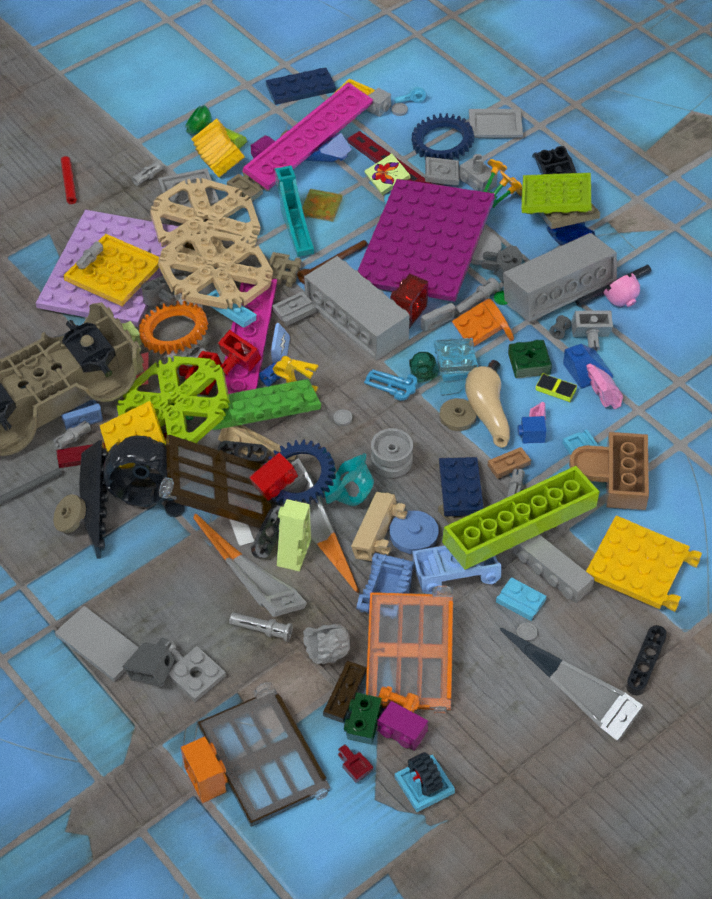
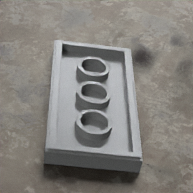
M85 606L55 632V636L113 682L125 672L122 666L139 648Z

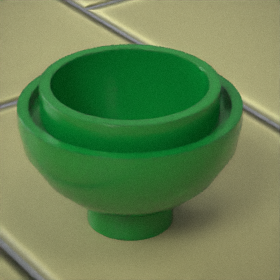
M199 105L185 125L188 134L196 135L211 123V112L206 105Z

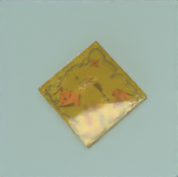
M310 189L302 207L304 216L334 222L343 195Z

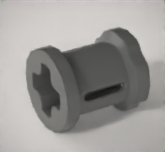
M563 315L558 316L555 325L549 329L551 336L556 339H562L565 336L566 329L571 327L570 319Z

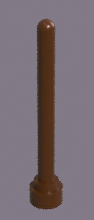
M362 240L311 269L298 271L297 277L299 281L305 284L304 276L336 256L340 259L348 257L366 247L367 241Z

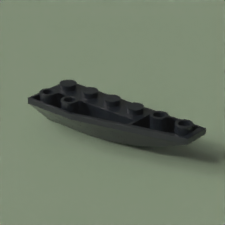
M98 440L81 453L79 479L80 498L85 501L86 505L85 528L97 559H101V551L105 550V539H102V534H106V523L103 522V518H107V507L104 506V503L108 502V492L105 491L106 486L103 478V466L108 451L107 448H104L102 440Z

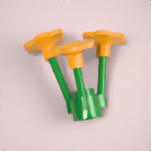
M490 159L487 164L492 167L491 176L483 192L488 191L498 171H500L503 177L496 190L488 192L495 193V200L492 205L495 208L509 194L512 195L514 192H517L521 196L522 185L514 177L510 178L504 173L507 170V166L503 165L500 161ZM507 183H510L511 187L507 189L508 191L497 199L496 194L503 186L505 187Z

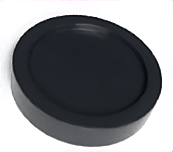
M174 499L168 501L165 505V512L170 517H179L185 511V506L175 503Z

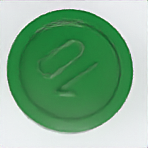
M504 291L495 293L494 301L497 304H508L504 298Z

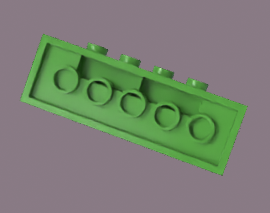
M309 379L228 394L230 404L228 403L229 408L222 409L226 416L223 417L224 419L213 430L321 409V403Z

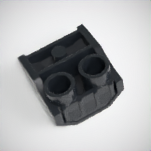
M558 146L549 151L541 150L532 155L541 175L577 173L572 158L567 153L565 146Z

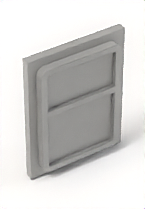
M469 109V123L473 127L474 138L523 137L521 109Z

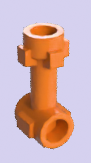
M382 686L378 696L382 698L384 703L391 700L403 705L404 708L413 713L415 710L417 711L420 703L419 696L407 693L405 697L392 692V687L389 686L387 688Z

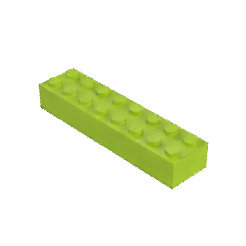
M574 466L445 526L442 543L463 569L466 570L596 508L599 490L577 466Z

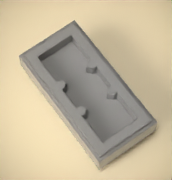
M453 303L434 309L432 312L421 316L422 331L427 332L453 320L455 317V306Z

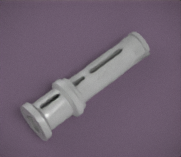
M491 277L484 285L478 286L472 295L455 306V315L457 317L461 316L480 301L489 299L492 293L498 292L500 290L498 281Z
M232 612L229 619L230 625L263 632L270 638L275 636L283 638L284 641L288 642L292 635L293 624L291 623L286 625L276 622L275 619L266 621Z

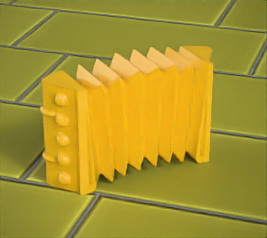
M216 118L191 138V140L194 142L193 145L201 156L200 158L220 178L233 166L239 164L245 156L231 142L225 126Z

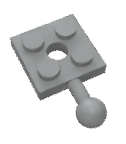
M168 639L171 642L168 650L177 663L172 666L167 677L194 702L199 700L226 677V672L198 646L183 657L176 650L174 641ZM196 670L202 673L197 678L190 675L191 672Z

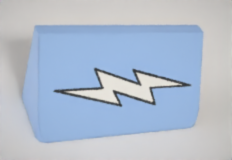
M279 323L275 325L271 348L273 362H278L283 356H287L290 335Z

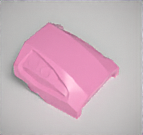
M592 364L586 365L588 376L592 380L590 381L594 392L599 394L602 405L605 408L611 405L613 409L621 407L623 395L610 375Z

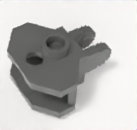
M509 245L502 251L498 250V253L485 251L483 253V259L485 260L482 261L481 267L494 271L493 274L497 275L504 284L503 272L521 265L523 254L517 246Z

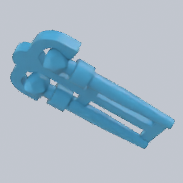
M372 369L366 376L364 383L389 392L391 395H394V399L403 401L408 399L410 394L416 392L417 378L409 374L405 380L403 377ZM370 379L388 384V386L370 382ZM392 386L397 387V388H400V389H403V390H406V393H405V391H402V390H399V391H398V389L393 388Z

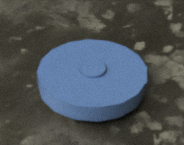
M407 511L405 519L395 517L392 520L389 529L390 540L400 551L412 554V551L433 548L439 536L438 525L434 518L427 513Z

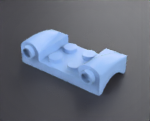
M446 546L412 551L414 568L424 594H436L442 588V581L480 575L483 583L494 584L501 578V563L497 561L496 556L464 570Z

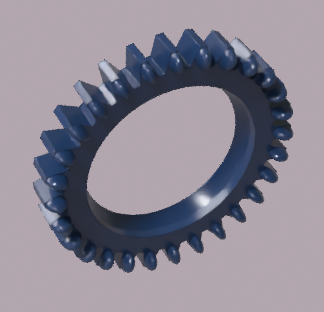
M440 113L439 118L433 115V120L427 117V122L421 120V124L418 123L417 127L413 130L414 132H412L413 150H415L416 154L419 153V157L424 156L425 160L426 157L449 158L450 160H453V157L459 159V154L465 156V152H469V148H472V143H474L473 127L468 121L466 122L465 118L462 121L460 116L455 119L454 114L449 118L448 113H446V116L443 118ZM439 127L454 128L463 137V140L457 146L448 150H434L423 143L426 134Z
M303 439L300 445L295 440L294 446L287 442L286 449L281 445L280 453L286 459L298 454H309L316 457L321 465V474L317 483L310 489L301 493H290L282 489L276 497L272 498V501L277 502L281 506L288 499L301 503L306 502L311 507V500L318 503V496L324 499L323 491L329 493L330 489L327 485L334 486L332 479H336L335 462L330 452H327L325 447L321 448L320 443L314 445L312 440L307 444L305 439ZM276 450L273 451L275 455L279 453Z

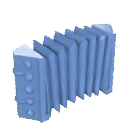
M374 553L370 580H368V585H365L363 594L359 595L356 609L369 614L370 593L409 594L414 562L404 560V558L387 556V554ZM380 605V615L383 618L398 619L399 606Z

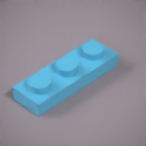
M217 290L208 294L209 296L220 297ZM233 304L232 309L212 307L244 328L254 322L257 314L242 305L239 308L237 304Z

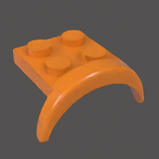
M491 299L484 300L452 321L470 349L502 329L510 341L514 340L513 333L506 319Z

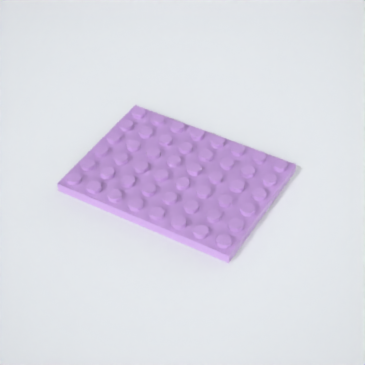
M85 210L36 301V307L88 317L89 305L102 302L106 308L110 307L115 319L118 318L124 324L131 321L134 326L139 327L143 315L148 308V305L144 304L141 288L123 306H120L64 281L63 275L83 256V252L86 249H89L94 242H98L105 234L159 257L162 249L167 245L162 247L161 243L159 244L153 222ZM162 224L166 232H171L179 227ZM160 268L146 282L163 276Z

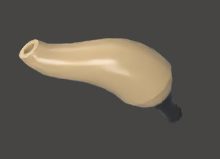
M491 360L487 367H476L468 373L465 392L472 409L493 437L494 444L502 448L509 442L510 428L500 401L502 385L497 374L498 369H500V363L497 360Z

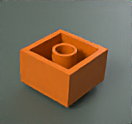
M204 736L182 746L181 753L184 769L201 802H207L226 793L225 784L228 783L225 775L226 769L222 760H217L215 756L217 752L213 743H208Z

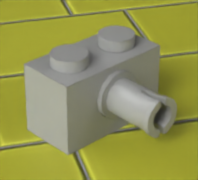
M475 154L473 158L460 165L459 178L472 187L473 190L483 192L491 176L492 169L483 163L484 156L481 154ZM498 174L494 176L488 191L497 186Z
M575 311L571 320L573 337H587L588 347L594 348L596 351L600 350L598 337H608L613 328L611 311Z

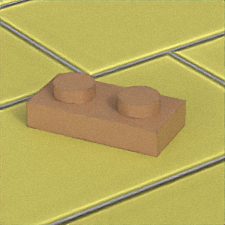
M522 447L488 460V467L497 479L512 473L516 468L519 470L531 465V459Z

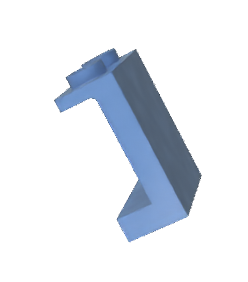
M89 400L61 415L66 430L76 427L83 421L88 422L89 425L103 421L100 405L95 400Z

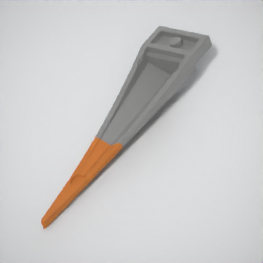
M299 458L293 461L291 464L294 466L298 477L295 478L293 483L283 488V490L290 493H301L310 489L315 484ZM318 496V503L311 500V538L351 587L359 593L321 498Z
M194 514L193 519L261 607H265L273 617L305 608L307 602L294 588L256 565L223 539L202 518Z

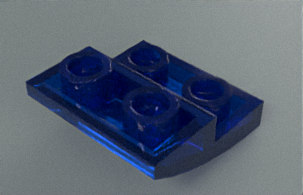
M585 222L551 229L549 226L546 227L548 233L560 246L589 233L595 236V231L585 227Z

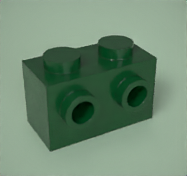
M356 693L355 699H351L349 705L351 716L350 719H346L344 724V732H346L348 740L373 745L383 705L382 698Z

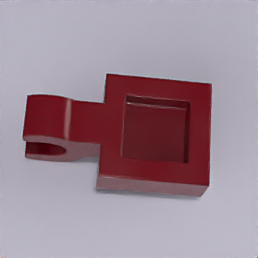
M346 744L338 749L340 752L338 756L344 762L342 768L355 783L373 771V766L360 751L354 755Z

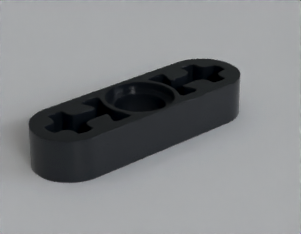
M223 441L217 449L224 452L225 449L230 448L234 452L227 451L226 453L259 464L268 462V457L271 456V451L262 444ZM246 447H247V448H248V453H247V455L244 456V457H241V456H240L241 450H242L243 448H246ZM262 451L264 452V455H261L260 457H259L258 455L254 454V452H256V453H262Z
M281 506L272 507L269 510L251 546V553L255 558H266L270 555L279 537L280 518L276 519L277 514L275 512H278ZM268 526L274 531L271 538L266 535ZM263 545L262 549L264 550V552L260 553V549L258 548V546Z

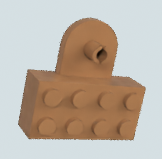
M609 432L607 447L587 445L578 447L572 452L569 461L570 468L577 466L589 481L606 482V507L646 510L649 497L648 434Z

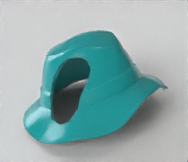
M366 453L349 459L340 465L335 474L336 479H332L334 486L327 485L330 492L324 491L327 504L336 500L349 506H356L366 500L374 485L373 476L366 464ZM349 472V473H347V474L344 476L343 480L341 481V480H340L341 476H342L344 473ZM351 481L355 482L359 487V493L355 497L349 496L345 485Z

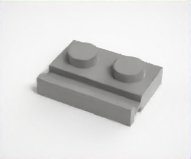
M303 291L272 305V311L285 323V326L317 312L316 306L312 304V301Z

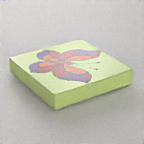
M390 154L364 171L365 175L382 196L393 189L396 179H410V174L393 154Z

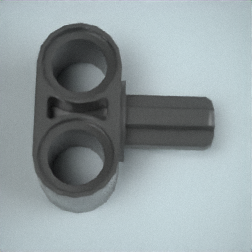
M164 276L146 282L141 286L145 305L153 306L163 301L173 305L174 301H176L174 291L171 292Z

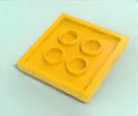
M150 401L99 425L107 451L116 442L121 443L125 438L136 435L149 436L158 442L165 443L154 406ZM127 463L123 466L120 465V467L130 468L134 463Z

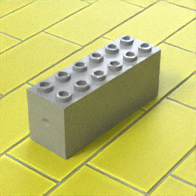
M589 233L503 272L505 301L527 321L535 320L617 280V252L592 233Z
M338 256L304 276L305 295L316 306V310L376 361L409 340L408 312L399 307L394 300L389 299L381 290H378L369 280L362 277L357 270L351 268L346 261H343Z

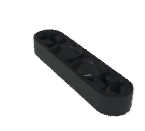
M654 625L647 632L627 680L626 689L632 695H641L646 689L666 640L667 632L662 626ZM656 633L660 634V636L657 638L656 643L653 642V638L656 635ZM651 648L656 654L647 655L644 650ZM646 665L649 670L642 672L638 669V666ZM637 677L640 678L639 685L634 687L633 684H635Z

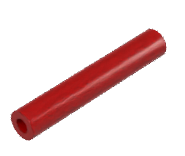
M64 156L61 158L66 201L68 204H75L77 199L71 159L68 156Z

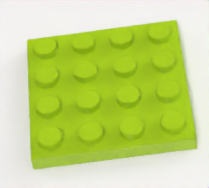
M591 173L523 175L522 213L534 214L543 212L550 214L552 212L592 211Z

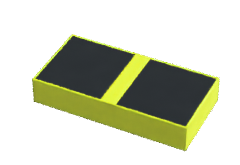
M543 373L535 390L570 402L577 390V385Z

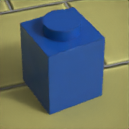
M522 417L521 425H518L517 428L518 436L522 438V444L545 443V417Z

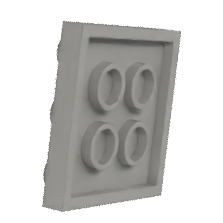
M205 168L158 178V182L163 194L184 180L186 184L188 179H190L191 183H196V178H199L201 183V178L211 180L208 169ZM210 187L205 189L210 206L217 203L219 199L215 189ZM184 190L169 198L170 202L191 207L188 194Z

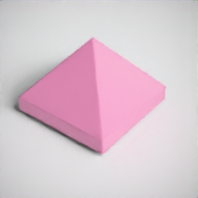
M541 402L531 408L529 417L544 416L546 420L545 402Z

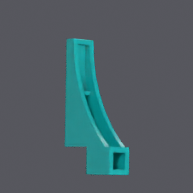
M292 165L275 168V181L280 194L281 213L297 257L314 254V247L306 225Z

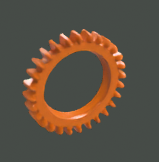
M178 300L175 306L169 305L167 307L164 303L163 309L156 306L157 312L150 310L151 316L146 314L145 319H142V324L139 325L140 339L144 347H147L149 351L153 349L154 353L159 351L160 354H163L167 351V355H170L171 351L177 354L178 349L184 352L185 347L191 349V344L197 345V340H202V335H206L205 330H208V321L203 309L197 304L193 305L191 302L187 305L186 301H183V304L180 305ZM187 316L195 322L193 330L180 339L161 341L153 337V331L157 324L166 318Z

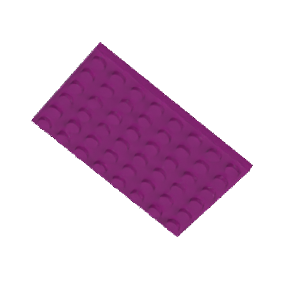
M396 179L358 268V272L377 289L455 302L495 200V193Z

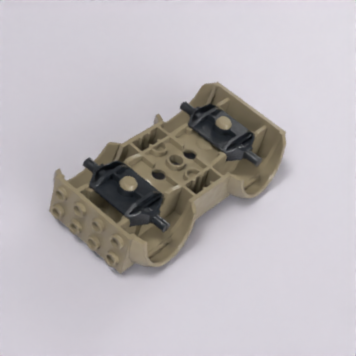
M102 302L89 305V315L83 324L75 325L73 320L66 322V326H68L70 331L66 332L64 336L54 338L49 337L46 332H43L40 340L0 359V456L18 453L32 441L37 428L89 400L109 402L120 398L132 387L136 375L144 372L142 366L144 360L139 353L141 351L137 341L133 342L129 331L123 329L122 323L118 318H114L110 307L106 308Z

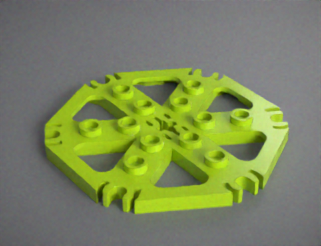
M173 356L174 361L171 357H168L166 364L159 360L158 364L155 362L134 381L132 387L123 395L125 400H118V416L150 401L154 406L160 427L166 423L167 435H173L197 443L226 416L222 409L229 408L228 403L230 404L224 371L219 364L216 365L213 360L207 358ZM179 365L199 366L198 370L180 385L177 371ZM158 375L161 393L137 391L138 387L146 382L150 376ZM214 380L217 381V396L213 398L197 396ZM185 415L207 417L193 432H188Z

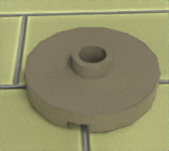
M460 398L450 399L443 403L439 413L441 423L453 431H463L471 428V425L476 422L477 417L469 401Z
M73 494L64 497L54 512L53 522L55 528L66 534L75 531L80 526V520L85 517V501Z

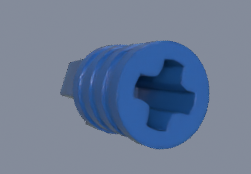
M277 362L272 363L259 373L260 380L266 386L272 385L281 378L273 371V367Z

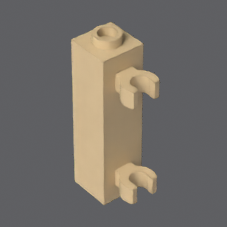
M376 492L351 545L355 559L372 561L374 553L378 552L383 555H389L391 548L388 547L389 541L384 540L390 524L394 516L399 519H405L408 513L404 511L405 504H397L394 494Z

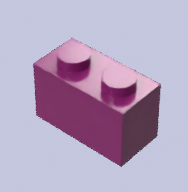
M391 701L378 719V731L382 736L394 739L402 747L415 751L428 732V720Z

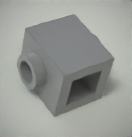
M377 88L368 95L373 99V102L367 108V111L380 117L391 107L390 93Z

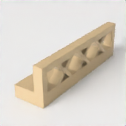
M244 425L222 428L218 440L221 442L235 441L262 444L271 451L272 457L275 456L274 450L281 452V445ZM243 448L241 453L247 455L248 448ZM262 451V453H256V452H254V454H256V455H258V456L260 457L261 455H264V452H263V451ZM296 455L288 458L287 460H294Z

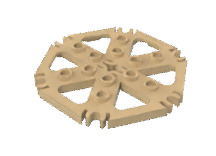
M196 178V183H191L190 179L187 180V184L185 180L156 197L154 206H151L150 210L157 239L162 247L169 245L188 231L190 235L191 230L199 234L200 229L244 236L249 239L248 244L257 242L261 227L251 198L249 199L248 195L241 197L243 191L239 190V188L201 178V183L199 178ZM210 187L228 193V196L210 206L205 189ZM184 190L188 194L191 207L170 202L169 198ZM241 208H246L251 221L244 223L227 217ZM160 218L183 224L171 232H166L163 229ZM215 237L211 238L219 254L227 249L223 246L222 240ZM185 243L175 249L179 253L198 256L195 250L183 247Z
M200 229L199 234L191 230V235L188 231L164 247L158 261V266L171 292L174 291V295L182 293L181 299H186V302L222 309H232L233 304H237L239 308H241V304L243 306L247 305L270 288L273 276L272 268L260 247H255V242L248 244L249 239L244 236L205 229V231ZM215 237L220 240L233 241L235 244L219 254L211 238ZM188 241L193 245L198 256L179 253L175 249ZM255 255L261 267L255 268L253 266L240 265L239 263L247 257ZM170 268L193 273L183 280H178L174 277ZM234 281L254 284L256 286L248 292H240ZM213 282L220 297L204 295L198 292Z

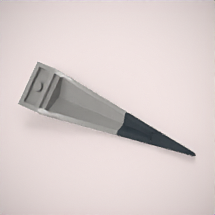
M500 628V631L601 729L617 741H620L644 708L641 703L618 688L567 663L506 629Z

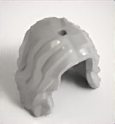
M338 623L322 625L318 629L307 627L303 631L304 645L307 647L306 651L309 654V658L315 664L335 663L338 659L346 656L350 649L349 633L345 627Z

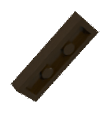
M347 660L323 711L324 717L344 722L349 711L350 701L355 698L367 672V667Z

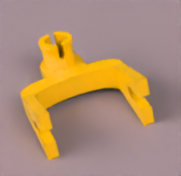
M283 356L273 367L274 373L286 379V383L297 381L294 370L311 379L313 372L306 369L315 372L318 369L316 364L295 359L291 360L287 356ZM312 385L314 391L316 392L318 386Z

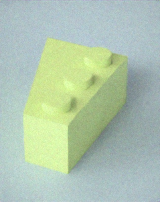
M286 499L284 507L281 506L278 513L280 524L277 566L300 571L311 542L310 504Z

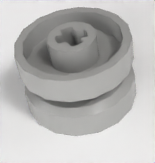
M396 428L379 431L371 441V466L375 472L387 478H397L405 475L413 464V440L409 434Z

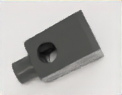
M161 638L157 645L143 643L122 666L132 681L162 687L174 663V658L168 650L171 642L166 638Z

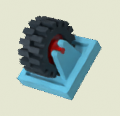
M426 752L409 759L408 767L395 773L396 781L416 812L455 793L454 786L433 755L430 756Z

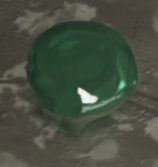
M418 352L414 354L412 359H409L410 374L417 378L418 383L427 382L437 377L439 369L433 354Z

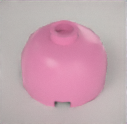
M631 273V277L625 275L610 285L611 289L609 291L607 289L604 290V295L611 304L618 307L625 305L630 307L637 302L636 298L640 293V284L635 275Z

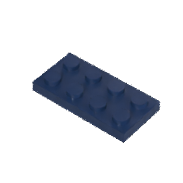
M326 67L266 80V87L275 105L336 92V86Z
M477 457L439 458L444 516H468L484 509Z

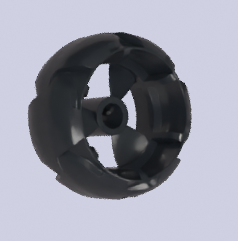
M136 435L125 438L121 443L116 442L111 447L104 462L103 478L106 488L115 498L118 497L131 506L150 507L155 503L159 504L166 501L171 496V479L169 480L170 483H168L167 448L165 443L158 442L149 436ZM134 463L133 469L121 468L120 465ZM151 468L156 469L160 474L150 473Z

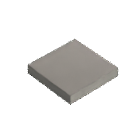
M426 157L425 182L458 185L459 161Z

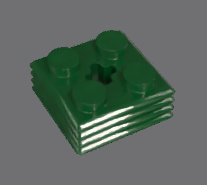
M544 340L509 344L508 355L515 378L540 376L543 373L546 375L551 374L552 364Z

